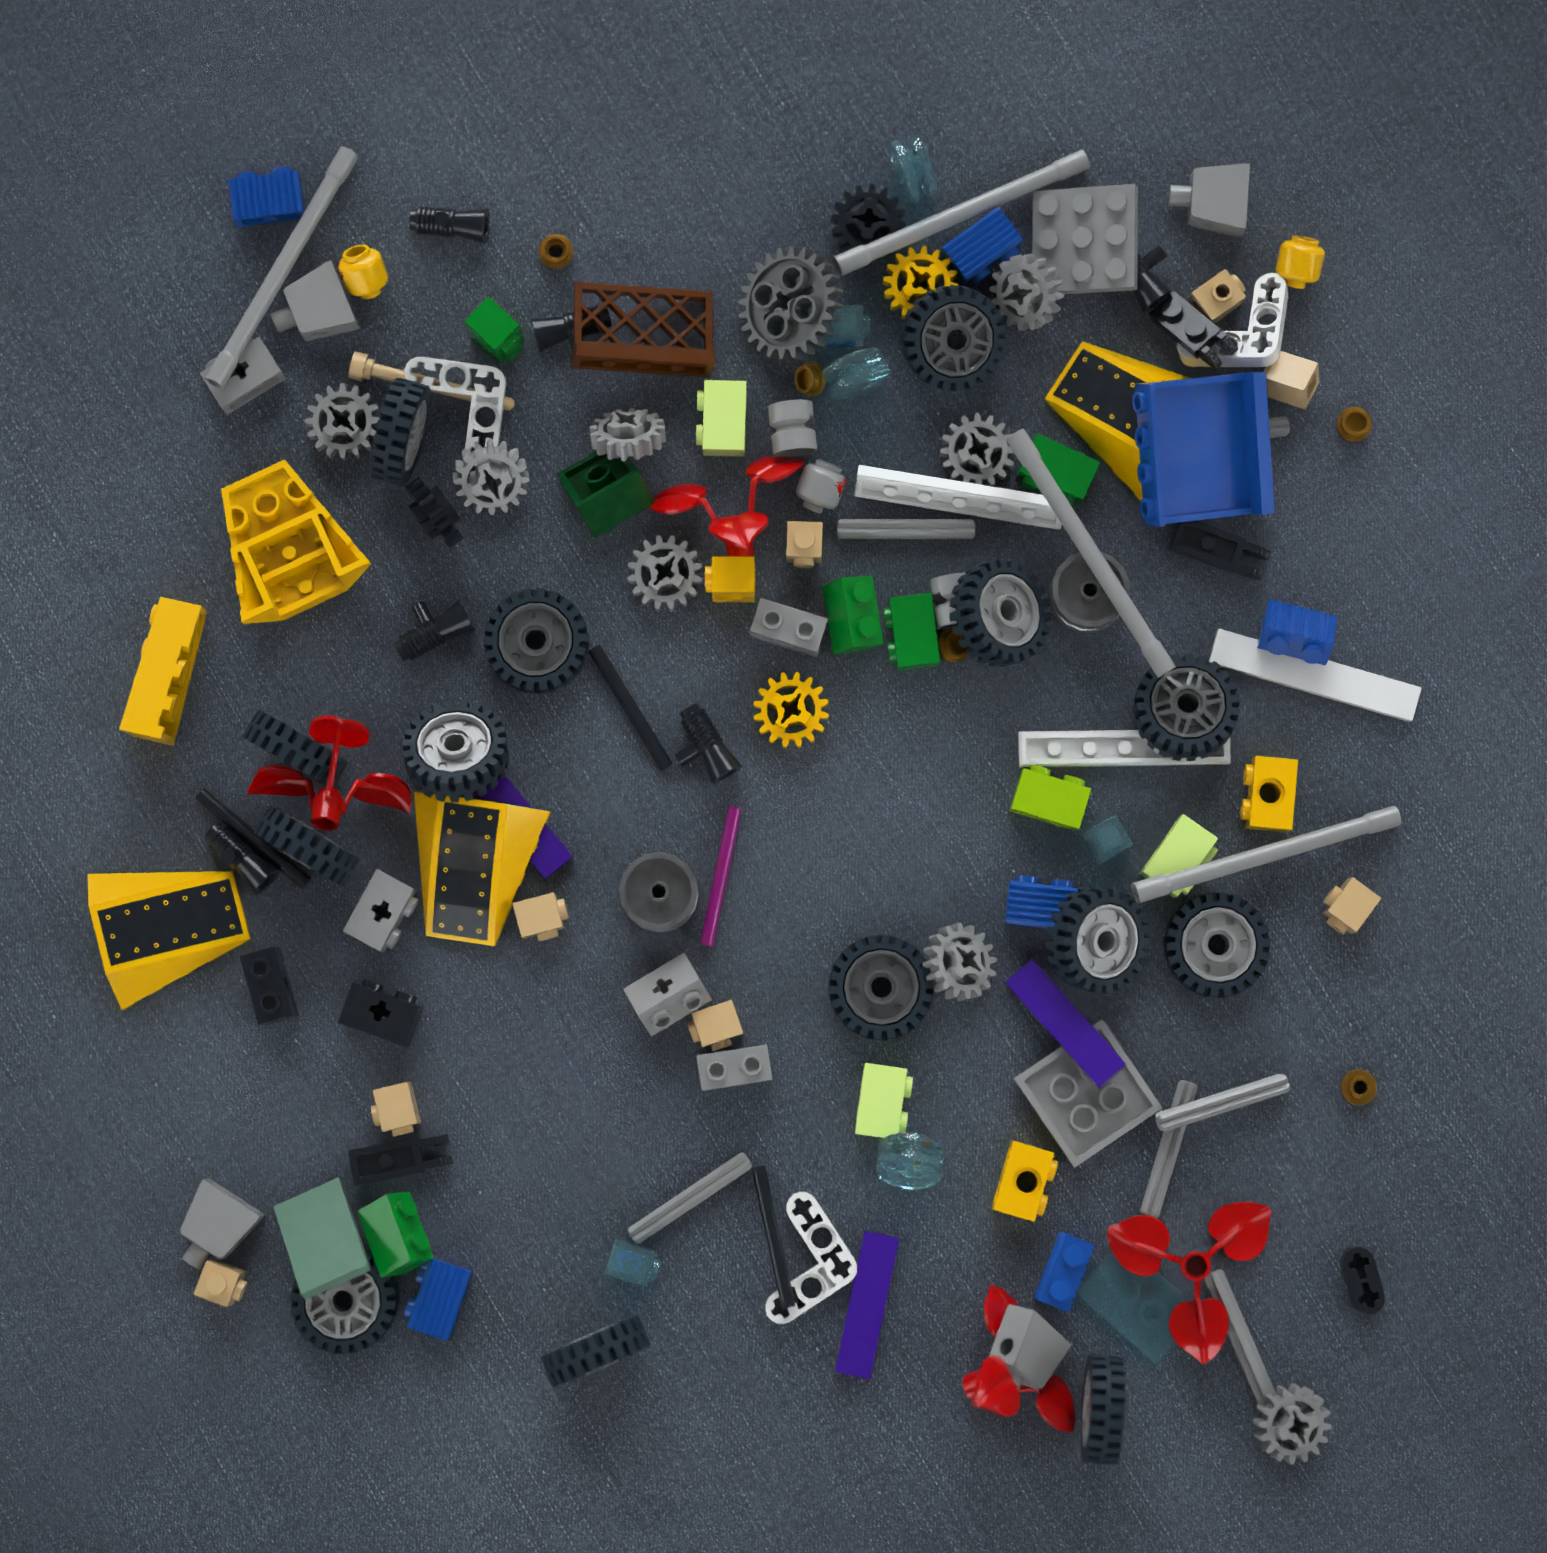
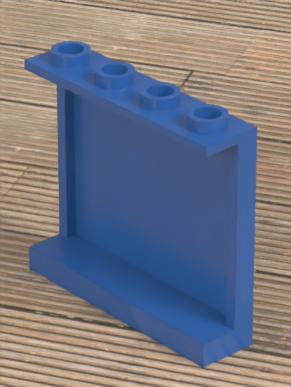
M1245 372L1135 384L1132 403L1137 413L1138 428L1135 431V442L1140 452V464L1138 465L1137 474L1142 484L1143 499L1140 502V513L1145 525L1163 527L1164 524L1246 514L1264 515L1275 513L1266 372Z

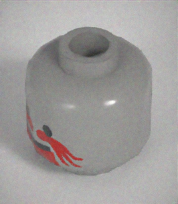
M816 459L815 463L806 464L796 487V494L804 500L802 506L822 514L824 508H836L847 482L846 478L841 474L842 468L820 459Z

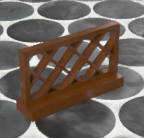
M587 282L574 283L572 369L709 378L715 366L711 291ZM582 293L596 294L603 304L592 313L582 303ZM620 296H630L638 305L628 315L614 303ZM655 298L664 299L672 307L663 317H660L648 305ZM688 301L704 302V313L696 320L683 308ZM607 307L621 320L610 330L597 318ZM641 310L655 322L645 332L631 320ZM676 312L689 324L679 335L665 322ZM582 314L586 317V319H584L583 321ZM703 320H704V328L700 325V323H701ZM590 322L604 335L597 342L582 341V329ZM624 325L638 337L632 344H622L614 336ZM660 327L672 341L667 346H657L648 336ZM694 329L704 339V349L691 348L683 338Z

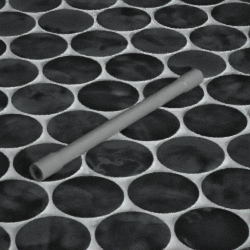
M343 146L339 148L326 171L325 178L224 350L219 353L207 373L205 380L210 385L221 390L224 389L238 365L241 354L340 185L345 182L358 160V155L351 149Z
M1081 149L1054 161L1049 166L866 245H859L833 256L834 266L838 274L843 276L868 265L875 259L1058 180H1065L1090 168L1089 159Z
M1023 428L1013 433L1006 439L1022 466L1028 470L1139 644L1143 656L1157 678L1164 676L1176 668L1175 664L1161 642L1151 632L1052 477L1025 429Z
M1396 806L1383 808L1336 825L1167 875H1157L1131 884L1132 894L1137 903L1149 901L1168 895L1172 891L1364 834H1374L1400 826L1401 816Z

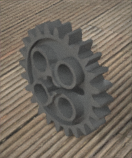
M790 246L789 250L778 248L777 256L766 253L767 264L758 261L755 263L758 270L756 275L747 273L751 284L750 286H741V289L747 293V298L738 300L739 304L746 306V310L738 314V318L748 321L741 330L751 334L747 341L757 345L756 350L758 352L767 354V357L788 362L792 358L803 360L804 353L815 355L814 344L826 346L823 338L824 334L834 336L835 333L830 324L831 322L837 323L841 321L838 316L834 315V312L844 307L843 304L836 302V297L843 294V290L834 287L840 280V277L830 274L834 266L824 262L825 257L806 248H802V250L794 246ZM800 275V276H801V277H800V281H799L798 285L796 286V280H797L798 276ZM771 293H773L772 299H771V301L769 302V301H768V300H769V296H770ZM813 306L812 313L808 316V311ZM785 323L784 330L781 333V326Z

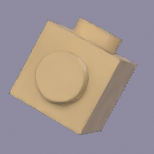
M1224 269L1194 290L1187 301L1215 324L1243 303L1246 298L1243 293L1245 292V287L1235 274L1230 275Z
M1280 351L1278 360L1264 369V372H1266L1267 397L1306 409L1320 382L1317 362Z
M787 521L786 563H793V566L798 568H812L814 564H821L823 522Z
M1354 877L1346 879L1341 888L1335 885L1323 901L1327 907L1322 913L1329 918L1326 923L1343 935L1346 931L1350 934L1356 933L1381 900V897Z
M554 892L513 903L521 938L523 939L537 936L539 942L558 937L557 930L565 928L563 920L569 919L564 898L558 900Z
M732 1000L691 1013L694 1021L687 1023L693 1042L701 1041L702 1047L710 1046L712 1052L731 1046L730 1038L744 1034Z
M404 1082L373 1090L376 1105L371 1106V1113L375 1126L381 1125L382 1132L392 1131L393 1137L414 1132L412 1125L421 1123L412 1082Z
M215 1258L206 1260L193 1295L224 1307L234 1305L235 1301L240 1302L245 1292L247 1281H244V1277L247 1271Z

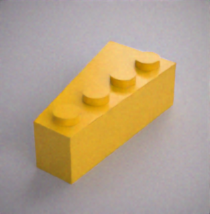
M160 597L158 605H153L149 619L151 628L148 638L144 640L142 646L141 660L119 730L136 738L174 746L207 615L205 608L200 605Z

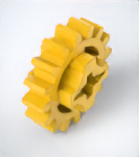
M922 246L921 252L915 254L914 249L908 247V256L906 258L900 253L896 254L897 266L888 263L886 271L892 276L883 277V285L891 288L884 291V298L894 299L890 304V309L894 311L900 307L903 320L906 318L905 315L908 309L911 310L914 307L911 303L915 302L918 298L924 297V293L929 290H936L935 284L941 277L944 286H958V284L950 282L957 278V271L947 270L951 260L947 258L941 262L939 260L940 250L937 249L932 255L927 254V247ZM918 263H923V264H927V265H930V266H929V267H922V266H917L916 264H918ZM902 274L906 285L899 292L897 280L899 275ZM916 279L920 283L925 280L927 281L925 290L921 286L916 289L914 288Z
M783 672L780 677L781 682L776 683L772 678L768 679L770 687L768 691L759 688L758 693L763 697V700L754 701L753 707L761 710V713L754 715V721H763L764 725L761 726L759 732L760 734H765L769 731L771 733L769 740L771 744L779 738L782 739L784 749H787L789 741H794L797 748H801V739L806 738L811 743L815 741L812 734L814 730L823 733L824 727L819 721L828 720L829 714L821 711V708L829 705L828 699H819L818 696L823 692L821 686L815 689L811 688L812 677L807 678L805 682H801L799 672H795L793 680H788L785 672ZM785 688H796L793 694L782 696L777 693ZM808 695L814 703V716L806 711L805 701ZM799 698L797 712L800 715L797 717L792 714L783 723L785 709L782 706L784 704L791 706ZM768 704L777 711L778 718L774 726L768 718ZM796 725L806 728L797 733H785L789 727Z

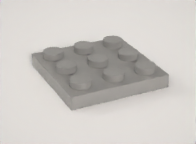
M1136 184L1033 191L1032 254H1034L1035 260L1043 257L1046 258V269L1056 268L1052 277L1054 280H1062V284L1056 287L1057 292L1065 295L1137 290L1138 187Z
M1103 1019L1092 1026L1126 1063V1067L1100 1089L1062 1047H1059L1013 1078L1073 1168L1162 1109V1106Z

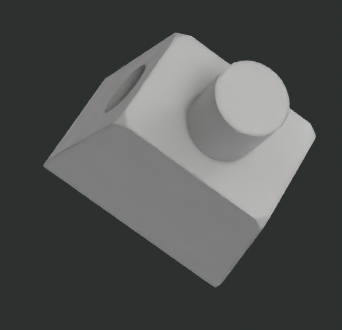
M1243 163L1193 169L1189 186L1170 185L1168 206L1188 207L1187 224L1189 226L1234 237H1242L1247 221L1250 164Z
M331 260L285 287L283 292L289 306L270 313L278 333L298 326L305 341L360 329L337 270Z
M203 1179L180 1229V1233L192 1241L182 1259L191 1266L201 1269L210 1253L221 1260L227 1258L259 1224L265 1214L212 1179Z
M1009 1304L989 1357L995 1355L1004 1360L1018 1390L1021 1385L1039 1390L1044 1387L1068 1352L1071 1344L1036 1311Z

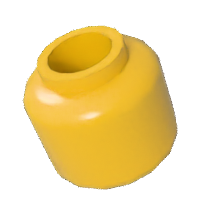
M1292 235L1291 240H1286L1281 244L1275 271L1278 275L1285 278L1287 286L1304 289L1306 283L1318 281L1325 258V251L1318 246V240Z
M356 245L344 251L343 257L338 263V271L345 290L352 296H361L362 299H372L381 293V289L388 282V273L381 254L376 249L369 248L367 245Z

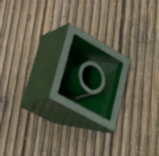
M597 451L556 474L594 538L602 533L611 531L616 525L631 516L642 513L655 502L639 471L629 457L626 461H621V457L609 460L607 454L599 456Z

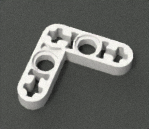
M1277 273L1265 274L1256 281L1248 331H1223L1233 339L1238 346V351L1232 356L1224 355L1219 352L1220 347L1217 344L1212 346V351L1217 353L1221 359L1222 365L1220 367H1266L1278 360L1288 302V289L1285 279ZM1276 287L1277 289H1274L1272 294L1273 302H1269L1266 293L1270 291V288ZM1266 314H1272L1277 317L1270 325L1258 323L1259 319ZM1262 337H1265L1268 347L1265 348L1263 353H1258L1262 349ZM1177 343L1180 359L1185 365L1190 367H1210L1202 359H1196Z
M415 357L406 364L404 370L405 378L417 382V376L412 375V368H418L420 362L425 363V369L437 371L436 364H443L439 374L440 386L434 385L436 378L424 377L421 384L430 386L431 390L472 396L465 445L466 450L472 453L474 442L480 444V436L473 437L474 429L482 433L494 432L493 445L494 447L499 446L507 385L506 377L500 369L492 366L429 357ZM453 367H459L465 373V382L457 388L451 387L446 381L447 371ZM471 369H477L475 377L482 378L488 377L489 372H493L494 378L500 380L499 387H493L492 392H486L487 388L485 385L474 384L475 391L468 390L472 381ZM482 407H489L495 413V422L489 427L480 426L476 420V413ZM486 437L485 447H487V441H488V439H491V438Z
M807 1192L794 1193L788 1199L786 1211L818 1261V1264L790 1281L791 1287H795L798 1298L805 1303L801 1308H798L797 1302H795V1307L788 1308L789 1314L784 1317L781 1313L774 1315L772 1309L775 1307L774 1300L779 1298L778 1290L768 1297L766 1313L771 1321L777 1324H785L792 1321L851 1282L857 1273V1264L854 1257L817 1200ZM798 1198L803 1202L810 1200L812 1206L808 1210L813 1219L817 1214H820L823 1221L812 1224L806 1232L801 1227V1225L808 1223L802 1214L795 1216L792 1212L796 1207L794 1201ZM820 1227L828 1229L832 1234V1241L825 1248H818L811 1241L813 1231ZM837 1244L843 1249L836 1252L840 1261L845 1262L848 1260L851 1263L847 1268L849 1275L844 1278L841 1274L835 1276L832 1274L831 1271L835 1268V1265L830 1257L825 1262L820 1257V1255L831 1252ZM809 1277L818 1279L822 1285L820 1294L814 1298L806 1297L801 1291L802 1282Z

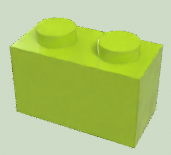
M1031 765L1030 770L1023 768L1009 811L1077 832L1080 829L1091 788L1085 787V781L1077 777L1065 775L1064 780L1050 776L1051 770L1041 766Z

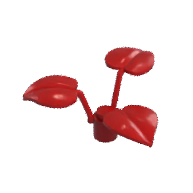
M766 456L749 464L745 472L748 477L753 478L750 481L748 511L737 516L733 515L732 517L718 519L707 499L703 498L707 494L706 487L697 484H679L659 492L653 497L655 502L647 507L646 510L650 508L659 513L677 514L688 511L696 505H701L712 521L709 525V532L711 535L724 541L727 557H751L755 553L753 540L768 525L767 515L754 512L757 485L761 481L772 483L790 476L805 464V460L790 456Z
M330 715L316 717L309 726L310 737L315 742L333 744L327 787L321 788L319 793L315 794L312 780L303 778V774L300 771L282 765H267L261 767L255 773L247 795H308V809L312 810L310 823L313 827L324 831L336 830L339 827L341 814H346L347 806L353 796L360 801L397 808L407 814L410 813L412 805V794L408 785L396 776L382 773L368 774L364 780L356 779L345 798L342 799L340 792L333 788L339 746L348 748L362 747L369 742L370 732L366 726L350 719L341 720Z
M1235 1202L1224 1205L1214 1212L1208 1223L1210 1235L1218 1242L1205 1254L1194 1251L1186 1254L1183 1258L1164 1252L1170 1244V1234L1165 1224L1153 1216H1133L1107 1228V1239L1110 1249L1117 1261L1129 1272L1139 1276L1154 1275L1159 1271L1161 1258L1180 1264L1182 1275L1186 1279L1193 1281L1194 1302L1183 1301L1176 1305L1169 1316L1168 1324L1170 1334L1177 1345L1202 1364L1208 1363L1220 1351L1229 1327L1228 1313L1221 1301L1215 1298L1200 1301L1201 1280L1205 1279L1211 1270L1209 1259L1221 1247H1223L1226 1256L1236 1261H1248L1258 1256L1264 1249L1268 1239L1272 1211L1268 1206L1255 1202Z
M990 1285L988 1286L989 1291L984 1301V1319L988 1330L996 1338L1008 1305H1019L1006 1291L998 1286ZM994 1355L986 1358L982 1362L980 1369L963 1377L962 1385L964 1392L973 1401L972 1405L974 1407L990 1410L1000 1416L1010 1417L1018 1412L1020 1405L1019 1393L1035 1392L1038 1394L1036 1401L1037 1409L1050 1426L1065 1433L1075 1430V1406L1072 1394L1067 1384L1055 1374H1052L1044 1387L1039 1390L1021 1385L1018 1390L1004 1360Z

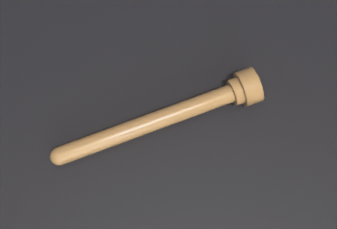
M357 351L353 354L348 376L350 379L362 382L364 379L371 380L372 377L391 382L397 378L406 379L404 370L376 364L374 359L369 358V354ZM412 373V375L417 376V382L422 383L424 377H428ZM439 379L435 380V386H440ZM447 381V383L451 387L457 388L462 386L460 384ZM469 387L468 390L475 391V388ZM431 390L434 393L470 402L472 398L471 395ZM505 396L503 410H512L515 405L514 400L511 397Z

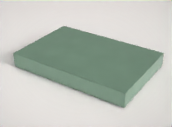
M339 1177L273 1206L297 1284L304 1299H308L371 1270L343 1183Z

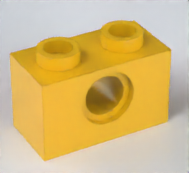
M712 556V566H705L706 593H712L713 602H755V557Z
M1255 756L1251 759L1250 764H1245L1243 784L1249 785L1248 799H1242L1240 819L1246 820L1245 829L1285 833L1293 829L1298 769L1297 759ZM1262 785H1270L1275 789L1276 800L1274 803H1266L1261 799L1259 791Z
M1011 1140L991 1209L1035 1222L1037 1215L1043 1216L1048 1196L1043 1194L1046 1181H1053L1058 1161L1053 1160L1054 1152ZM1025 1171L1031 1172L1036 1180L1034 1188L1028 1192L1020 1191L1016 1184L1019 1174Z

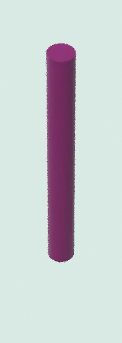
M728 806L700 939L701 945L714 946L742 812L740 808Z

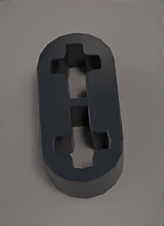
M1355 1246L1346 1249L1341 1256L1340 1266L1350 1301L1359 1312L1374 1314L1381 1310L1385 1302V1293L1372 1253L1365 1248ZM1355 1253L1361 1258H1366V1263L1361 1265L1364 1276L1362 1278H1359L1358 1271L1355 1268H1349L1348 1262L1354 1260L1353 1254ZM1365 1282L1368 1291L1376 1293L1377 1298L1371 1300V1307H1368L1366 1303L1359 1302V1297L1364 1295L1361 1283Z

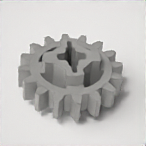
M1032 253L1023 256L1021 254L1010 257L1008 261L1001 262L999 265L1002 271L995 272L992 275L997 281V285L990 286L989 290L996 293L997 296L992 302L995 305L999 304L1001 308L999 311L1002 316L1006 315L1008 317L1006 325L1010 327L1018 324V330L1023 331L1029 328L1035 330L1041 328L1042 324L1052 322L1051 314L1059 312L1061 309L1055 301L1064 298V294L1056 291V287L1062 284V280H1054L1052 277L1056 268L1046 269V258L1043 257L1035 260V256ZM1029 289H1032V290H1033L1032 293H1028V294H1025V295H1020V292H1023V291H1026V290H1029Z
M340 383L339 392H334L328 386L326 387L328 395L322 397L316 394L315 398L318 401V405H308L307 407L313 418L305 419V424L308 427L314 428L307 435L310 440L319 439L315 444L316 449L320 452L327 447L326 455L331 459L336 455V452H339L343 461H347L348 453L353 452L358 459L361 457L360 448L364 447L369 451L372 450L369 439H374V435L377 432L374 430V427L377 426L380 418L373 417V415L380 411L377 404L369 405L372 400L369 393L360 397L361 390L356 385L352 388L351 392H348L344 383ZM338 401H350L347 405L334 404ZM365 412L366 426L364 431L360 429V420ZM325 413L327 415V425L323 428L324 431L322 432L321 419ZM334 413L343 419H348L354 431L339 425ZM341 439H351L353 441L347 444H337Z
M630 408L628 412L616 409V411L610 414L604 413V419H595L594 425L590 426L592 450H597V455L599 456L607 454L609 460L620 457L621 461H626L628 457H634V459L639 460L644 455H653L652 449L661 450L662 443L666 442L664 419H659L658 413L648 415V409L635 411L634 408Z
M975 413L972 422H969L965 415L962 416L960 420L961 427L952 423L949 426L952 436L943 435L942 442L948 445V447L940 449L939 452L940 456L948 457V460L942 465L943 470L953 469L950 480H956L958 477H961L963 479L962 482H974V484L982 485V482H986L988 486L992 487L995 485L994 477L997 476L999 479L1004 480L1007 474L1003 467L1012 469L1014 464L1007 456L1015 455L1006 441L1012 434L1003 435L1002 433L1006 424L1002 422L998 426L992 425L994 417L992 415L987 418L986 422L981 421L979 413ZM977 430L988 432L992 436L986 437L979 434ZM963 435L965 446L963 449L958 450L957 453H954L955 444ZM973 444L978 449H985L982 459H979L977 454L970 455ZM1001 450L1000 461L993 468L990 460L991 455ZM968 466L976 469L978 474L968 472L963 467Z
M488 439L487 447L482 448L478 442H474V452L471 453L466 449L462 451L464 461H455V470L457 472L453 473V483L457 484L455 486L456 495H464V506L467 507L475 503L476 513H480L483 507H486L489 514L494 515L496 507H500L506 513L508 512L507 503L520 504L518 494L526 495L527 485L525 483L529 482V472L525 470L527 468L525 458L518 459L519 451L517 448L508 452L505 441H502L499 447H494L492 439ZM477 464L476 469L470 472L471 468ZM485 470H487L488 474L491 475L493 479H490V477L486 475ZM512 483L510 487L505 491L506 485Z
M656 535V544L654 545L644 540L645 551L643 553L639 550L633 551L637 563L629 562L627 565L628 569L635 572V574L627 577L628 583H637V586L632 590L634 597L643 594L642 605L647 606L653 601L655 602V610L658 612L662 608V604H667L670 612L674 611L675 602L679 601L682 606H687L685 596L688 594L696 597L697 591L693 588V584L700 585L703 582L701 577L695 575V573L703 570L701 563H693L698 557L697 551L687 553L688 542L683 541L679 546L675 545V536L673 535L670 536L668 543H663L660 535ZM662 551L670 552L665 557L656 558L653 556V554ZM683 560L689 569L687 580L679 574V567ZM672 565L671 574L673 577L671 579L665 577L662 581L658 582L660 577L657 570L659 568L666 570L668 566ZM643 567L651 573V580L647 588L642 581ZM675 589L677 593L669 596L660 595L664 590Z
M957 923L938 929V934L928 938L933 946L926 947L923 950L926 955L930 956L928 961L922 963L923 967L931 969V973L928 974L926 979L927 981L936 980L935 992L946 990L945 999L957 998L958 1002L979 997L982 995V990L991 987L987 979L996 976V972L990 969V964L997 962V958L989 957L988 953L993 948V945H984L985 934L982 932L974 935L973 925L963 927L962 923ZM959 980L961 983L967 982L968 984L963 985L957 983L956 981Z
M1290 1383L1288 1391L1280 1385L1276 1386L1277 1395L1274 1397L1266 1393L1264 1395L1268 1402L1266 1406L1259 1404L1256 1406L1262 1412L1261 1417L1254 1418L1252 1421L1261 1428L1254 1433V1437L1263 1441L1260 1448L1268 1454L1271 1453L1270 1456L1279 1462L1284 1459L1287 1463L1294 1465L1296 1457L1304 1463L1308 1462L1307 1453L1311 1451L1318 1455L1320 1453L1316 1446L1318 1442H1328V1439L1322 1434L1323 1430L1332 1429V1425L1324 1421V1418L1331 1414L1330 1410L1321 1407L1324 1399L1316 1394L1313 1395L1314 1391L1305 1386L1301 1389L1300 1386ZM1295 1401L1304 1402L1308 1408H1299V1406L1295 1405ZM1276 1440H1285L1290 1446H1282Z

